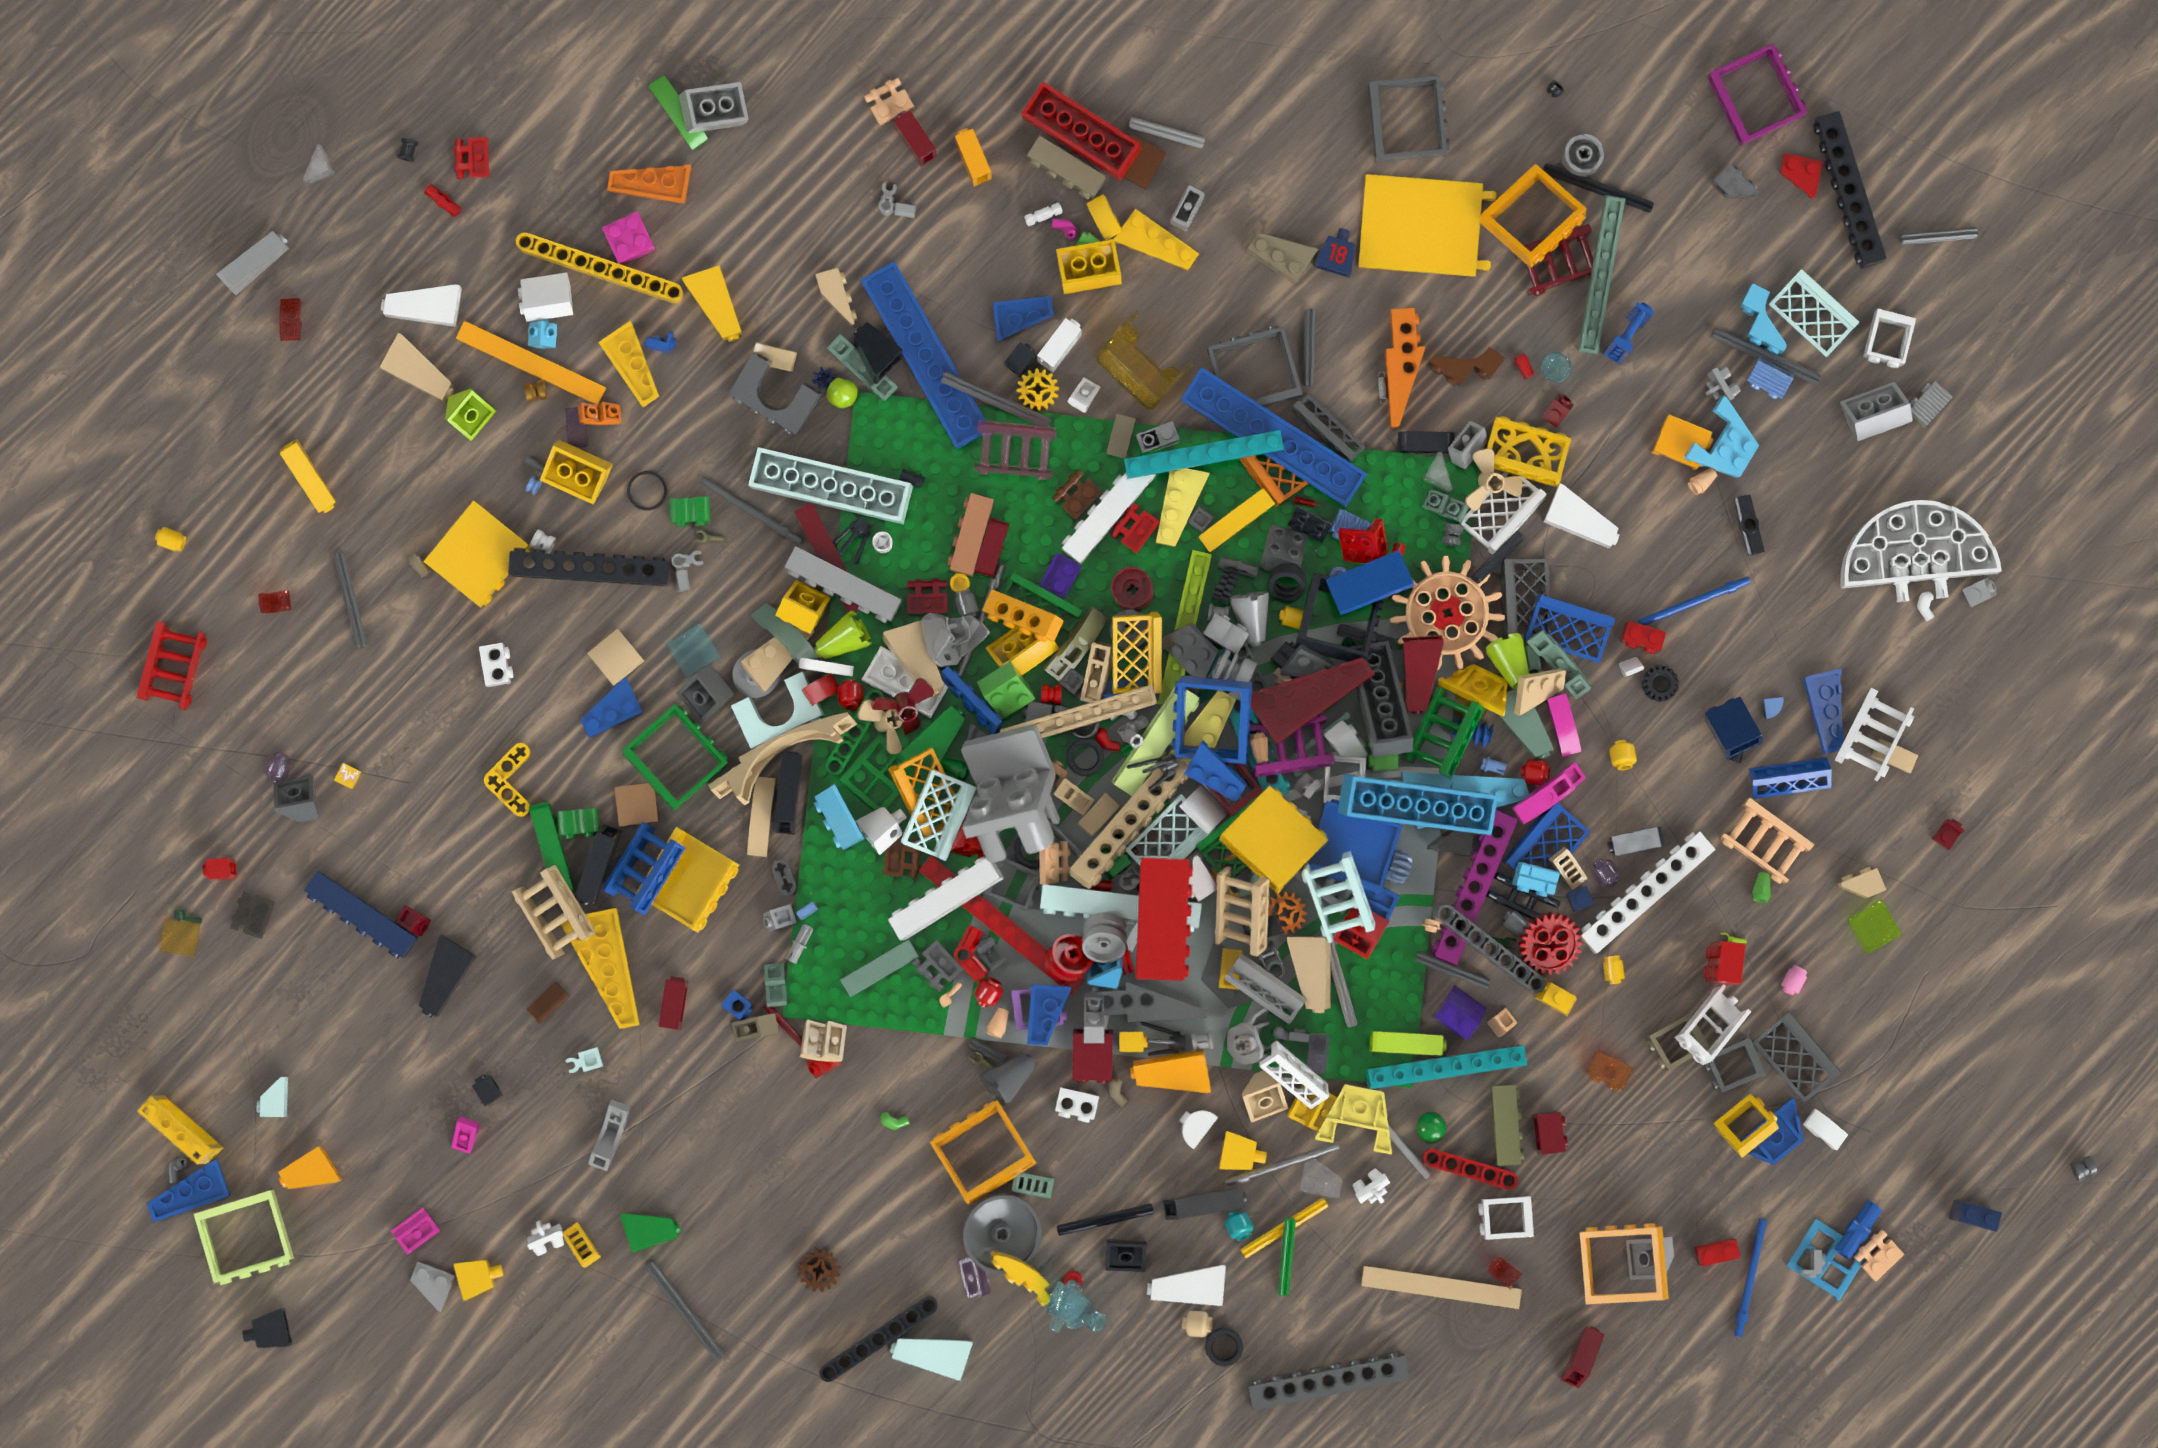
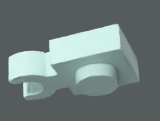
M598 1047L578 1053L580 1059L568 1058L566 1060V1063L571 1061L575 1063V1068L569 1070V1073L577 1072L580 1067L583 1068V1072L603 1067Z

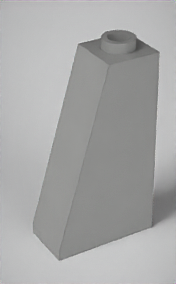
M272 231L216 275L237 295L289 249L285 245L288 241L281 233L276 235Z

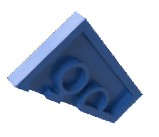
M1046 296L993 302L997 342L1054 316L1052 297Z
M1202 740L1184 774L1237 802L1247 783L1231 767H1228L1220 759L1221 757L1216 752L1214 753L1208 747V744Z

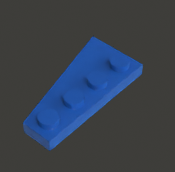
M947 666L941 673V679L956 698L961 697L963 699L964 707L968 712L976 714L977 722L981 727L986 726L991 732L989 735L1000 733L1002 725L1000 715L995 711L992 712L988 708L987 702L983 698H979L974 693L973 688L969 684H965L961 680L960 675Z
M1841 668L1802 678L1823 754L1838 751L1843 744Z

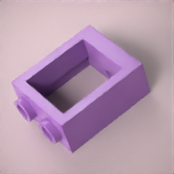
M1031 989L1011 991L1016 1031L1027 1030L1029 1024H1023L1020 995L1031 994ZM1066 1008L1062 1009L1056 1026L1064 1025L1063 1021L1067 1020Z

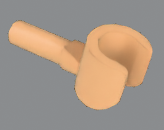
M959 982L948 993L940 997L939 1002L943 1008L953 1003L950 996L962 986Z

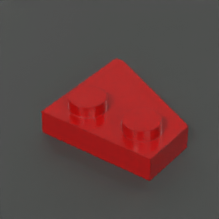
M1785 153L1780 174L1792 181L1793 185L1798 189L1803 190L1809 195L1810 199H1815L1823 162Z

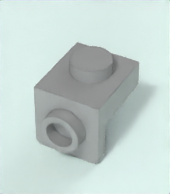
M1989 578L1963 589L1971 607L1997 595L1996 586Z
M1811 1249V1269H1799V1273L1804 1274V1278H1816V1274H1822V1266H1825V1254H1822V1250Z

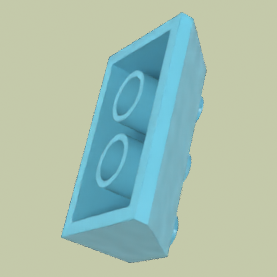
M835 784L815 796L816 802H814L818 813L823 812L826 817L823 822L828 831L833 830L835 836L832 839L837 848L842 847L845 850L864 839Z

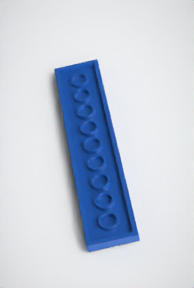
M895 261L861 279V284L893 340L903 349L905 361L956 450L991 431L971 395L941 382L945 372L959 378L961 376Z
M1203 367L1200 368L1180 399L1182 403L1238 438L1280 430L1284 450L1263 455L1344 507L1348 505L1367 475L1366 472Z

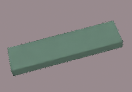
M908 939L840 981L849 996L852 997L919 956Z

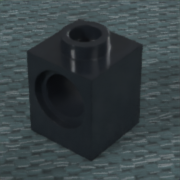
M483 1074L476 1078V1083L472 1085L484 1106L503 1096L492 1075L486 1077Z

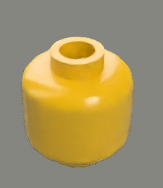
M1626 740L1616 741L1615 745L1609 749L1612 766L1618 770L1631 769L1637 761L1634 745L1626 742Z

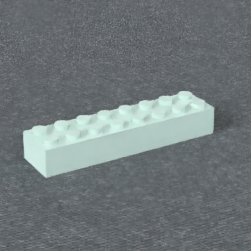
M759 447L748 484L749 487L755 490L903 525L913 489L911 483Z
M1043 884L1040 910H1044L1043 914L1055 915L1056 911L1064 912L1063 916L1075 917V914H1081L1083 919H1087L1096 913L1107 912L1121 917L1126 924L1134 925L1135 921H1138L1139 896ZM1188 902L1192 906L1191 916L1187 917V924L1191 925L1190 932H1193L1194 928H1199L1201 904Z

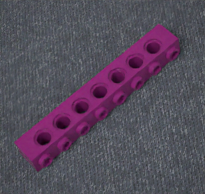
M1498 810L1495 811L1493 828H1500L1502 834L1500 838H1495L1493 835L1480 834L1478 839L1480 846L1478 850L1474 849L1470 858L1473 861L1470 868H1466L1462 877L1465 879L1463 886L1459 885L1455 894L1458 897L1455 905L1451 904L1454 909L1472 923L1476 921L1518 819ZM1486 845L1494 848L1492 856H1487L1484 853ZM1479 863L1486 866L1485 874L1477 872L1476 867ZM1472 881L1479 885L1476 893L1469 890V883ZM1463 900L1470 901L1471 908L1469 911L1461 908ZM1442 925L1439 932L1442 933L1440 941L1436 940L1432 951L1435 952L1433 956L1457 965L1466 943ZM1448 936H1452L1456 940V944L1452 948L1446 945V938Z

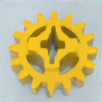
M1038 368L1035 369V373L1028 370L1029 376L1022 375L1021 377L1024 381H1018V385L1021 388L1017 389V393H1022L1018 399L1019 401L1025 400L1023 406L1025 407L1029 404L1031 410L1034 407H1037L1038 412H1040L1041 407L1047 410V404L1054 405L1052 399H1058V395L1055 392L1059 391V387L1054 386L1058 381L1057 379L1051 380L1053 374L1050 373L1047 376L1045 369L1042 373H1039ZM1034 378V382L1030 386H1026L1027 382ZM1041 378L1047 380L1050 385H1045ZM1036 386H1040V389H1043L1040 391V394H1036V391H1033L1036 389ZM1051 393L1048 399L1042 402V398L1046 394ZM1026 395H1031L1035 402L1029 400Z

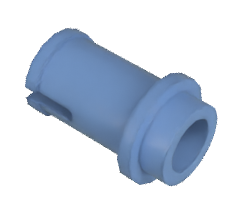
M1487 756V758H1482L1480 769H1483L1484 772L1491 771L1504 775L1507 763L1492 760Z

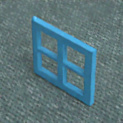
M1815 1219L1786 1266L1804 1277V1274L1799 1273V1269L1805 1268L1800 1266L1798 1262L1806 1249L1809 1251L1816 1249L1810 1243L1817 1231L1820 1230L1834 1239L1825 1255V1266H1822V1274H1816V1278L1806 1279L1836 1297L1838 1301L1842 1298L1865 1259L1863 1258L1860 1262L1855 1260L1850 1269L1833 1260L1837 1253L1835 1248L1843 1238V1235ZM1858 1246V1248L1856 1249V1254L1858 1253V1249L1860 1248V1246ZM1830 1264L1846 1274L1838 1288L1821 1279Z

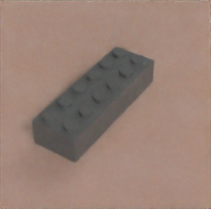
M1389 641L1370 643L1369 648H1373L1370 660L1366 659V663L1375 675L1359 685L1356 690L1373 758L1412 752L1413 735ZM1362 645L1351 646L1350 648L1361 651Z

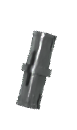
M1221 556L1218 565L1219 569H1224L1226 566L1238 571L1239 574L1255 579L1259 566L1244 563L1240 559L1237 561Z

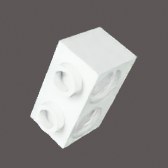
M503 643L479 647L485 686L492 687L511 683L510 678H514L512 666L508 667L507 659L510 658L509 648L505 647ZM494 650L500 651V657L497 660H492L490 657L491 652ZM502 669L504 672L503 677L499 680L495 679L494 672Z
M1060 1088L1055 1111L1059 1112L1058 1116L1070 1118V1115L1078 1116L1079 1121L1089 1123L1090 1119L1094 1120L1099 1096ZM1066 1097L1073 1101L1070 1109H1064L1061 1106V1101ZM1084 1102H1089L1092 1105V1111L1088 1114L1081 1111L1080 1107Z

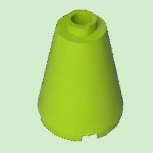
M853 610L845 614L816 642L815 651L820 658L829 659L868 647L872 644V642L868 641L871 638L861 619L856 620L854 616L857 614Z
M1514 633L1509 634L1508 639L1503 640L1501 637L1491 642L1485 651L1512 689H1518L1519 676L1528 675L1529 669L1521 634Z

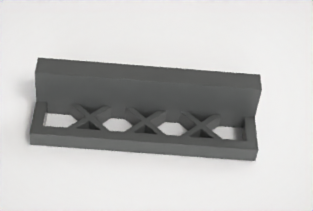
M1308 394L1301 402L1298 400L1293 405L1292 412L1331 449L1351 463L1365 449V446L1311 395ZM1307 401L1314 406V413L1304 406ZM1317 416H1325L1328 419L1329 426L1322 423ZM1331 430H1340L1343 433V439L1338 438ZM1345 443H1354L1358 449L1353 452Z

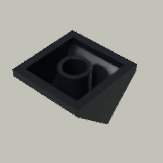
M1106 1239L1105 1271L1145 1272L1147 1242Z

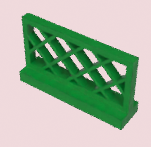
M1259 796L1196 845L1217 873L1223 870V864L1234 865L1231 877L1235 878L1248 867L1243 862H1238L1236 855L1235 861H1224L1225 850H1230L1224 844L1220 847L1222 842L1219 839L1221 834ZM1213 850H1222L1221 860H1212L1208 854Z

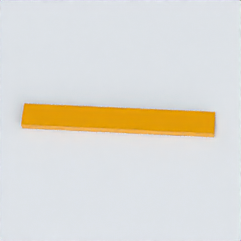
M466 321L463 322L456 337L457 340L595 405H599L607 389Z

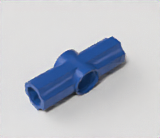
M1869 1200L1866 1201L1858 1215L1846 1227V1233L1836 1246L1835 1251L1849 1260L1860 1243H1863L1872 1230L1871 1227L1882 1209Z

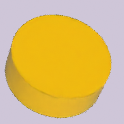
M957 573L952 576L950 587L954 592L958 593L969 589L970 581L965 574Z

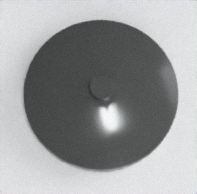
M994 1194L977 1202L968 1212L962 1227V1242L969 1258L981 1269L995 1274H1006L1002 1267L998 1269L991 1262L993 1257L990 1252H1003L1028 1264L1035 1256L1041 1242L1042 1230L1038 1215L1026 1201L1011 1194Z

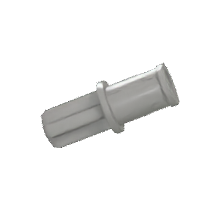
M806 924L801 927L796 939L792 940L793 944L785 957L787 960L797 964L803 949L807 948L805 945L813 932L812 927Z

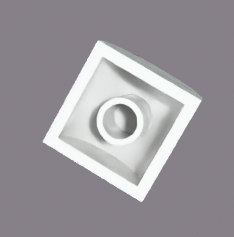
M1204 1110L1195 1111L1191 1114L1186 1111L1179 1121L1183 1123L1181 1131L1187 1145L1195 1149L1218 1117Z

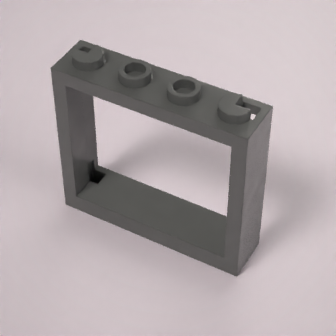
M1440 76L1369 82L1368 92L1375 163L1446 156L1450 143L1449 139L1445 138V131H1448V122L1443 117V112H1446V102L1442 100L1441 93H1444L1443 81H1440ZM1433 86L1439 149L1384 154L1378 91Z
M1278 325L1267 328V331L1261 333L1259 330L1248 333L1247 337L1234 336L1229 338V342L1222 343V341H1216V343L1210 344L1211 347L1207 348L1213 373L1222 380L1215 354L1278 337L1293 389L1257 398L1254 401L1263 407L1296 399L1303 395L1284 327H1278Z

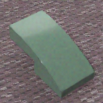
M784 963L764 965L767 1007L787 1005Z

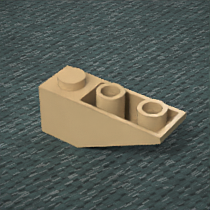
M835 268L816 274L822 297L852 328L855 327L854 321L858 320L855 310H850L849 303L852 300L849 291H845L843 284L847 283L844 272L840 273L839 269Z

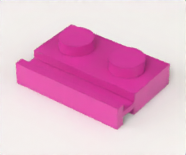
M423 1207L391 1230V1233L395 1236L406 1254L409 1255L441 1230Z

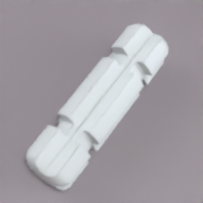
M1055 203L1050 208L1048 206L1035 211L1034 214L1025 215L1026 224L1031 226L1036 224L1035 222L1037 221L1039 223L1052 218L1054 214L1055 216L1062 214L1061 205Z

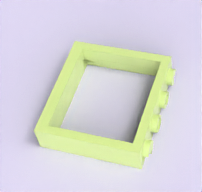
M274 1190L194 1214L214 1283L220 1282V1285L232 1282L231 1278L239 1276L240 1279L250 1277L252 1271L258 1270L259 1273L271 1270L270 1266L277 1264L279 1268L289 1265V1260L294 1259ZM269 1200L285 1255L221 1274L206 1219Z

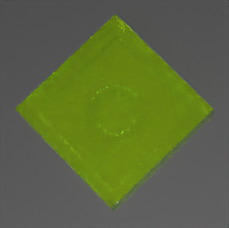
M1882 900L1847 919L1867 954L1902 935Z

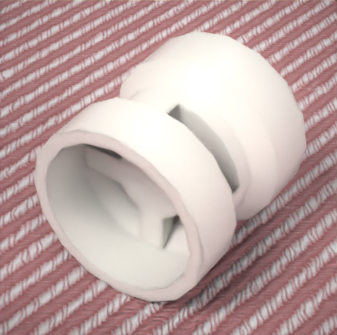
M538 529L532 538L530 547L546 550V553H550L555 545L556 538L546 536L543 531Z
M878 532L873 537V546L877 552L887 553L891 550L893 542L888 533Z

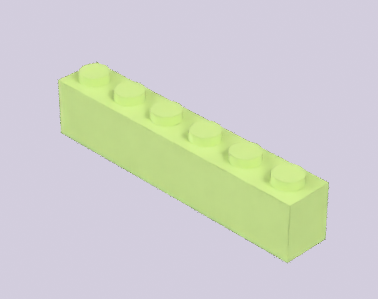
M1175 687L1142 734L1143 744L1138 748H1133L1111 781L1131 796L1143 785L1145 779L1149 778L1155 771L1143 773L1142 770L1156 765V763L1127 769V765L1166 755V748L1168 745H1172L1173 738H1176V732L1173 731L1174 719L1176 720L1177 713L1173 712L1174 701H1177V694H1174ZM1187 689L1185 725L1188 722V715L1197 709L1199 705L1198 700L1200 699Z

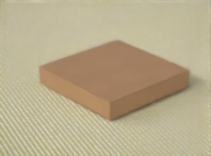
M649 783L614 787L619 827L638 825L643 822H659L656 793Z

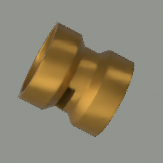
M544 380L537 381L535 384H524L528 403L534 402L536 399H547Z

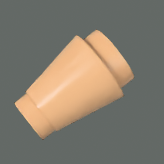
M1709 468L1690 478L1688 487L1696 495L1703 494L1715 480L1717 473L1714 469Z
M1003 1008L997 1009L986 1027L988 1035L1001 1039L1002 1035H1005L1009 1011Z

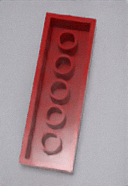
M1043 81L1021 113L1023 120L1119 181L1122 180L1142 150L1139 142Z

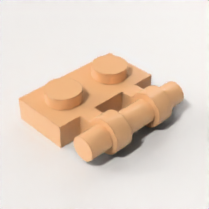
M899 78L893 81L888 80L885 82V85L878 89L870 90V93L864 96L867 103L872 100L876 102V105L870 109L880 126L894 119L900 112H907L914 108L905 89L897 93L895 88L901 85ZM890 92L892 96L882 101L880 96Z
M1060 841V849L1059 843L1052 842L1051 845L1040 851V884L1058 883L1059 874L1060 881H1068V873H1070V866H1068V856H1070L1068 841Z
M1883 1230L1877 1235L1874 1234L1870 1237L1871 1240L1864 1247L1861 1246L1858 1249V1253L1854 1256L1857 1262H1860L1863 1258L1866 1260L1861 1267L1873 1281H1877L1904 1255L1892 1240L1889 1239L1883 1243L1882 1240L1887 1236ZM1877 1246L1879 1249L1871 1256L1869 1252Z

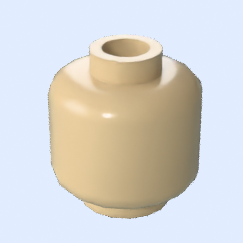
M1190 1311L1186 1317H1183L1182 1328L1186 1329V1333L1190 1337H1206L1212 1331V1317H1209L1205 1311Z

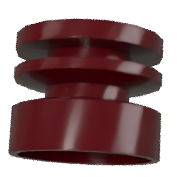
M1124 568L1116 573L1112 580L1111 591L1113 598L1123 610L1143 611L1153 600L1154 588L1151 578L1140 568ZM1131 587H1135L1138 590L1134 596L1128 592L1131 591Z

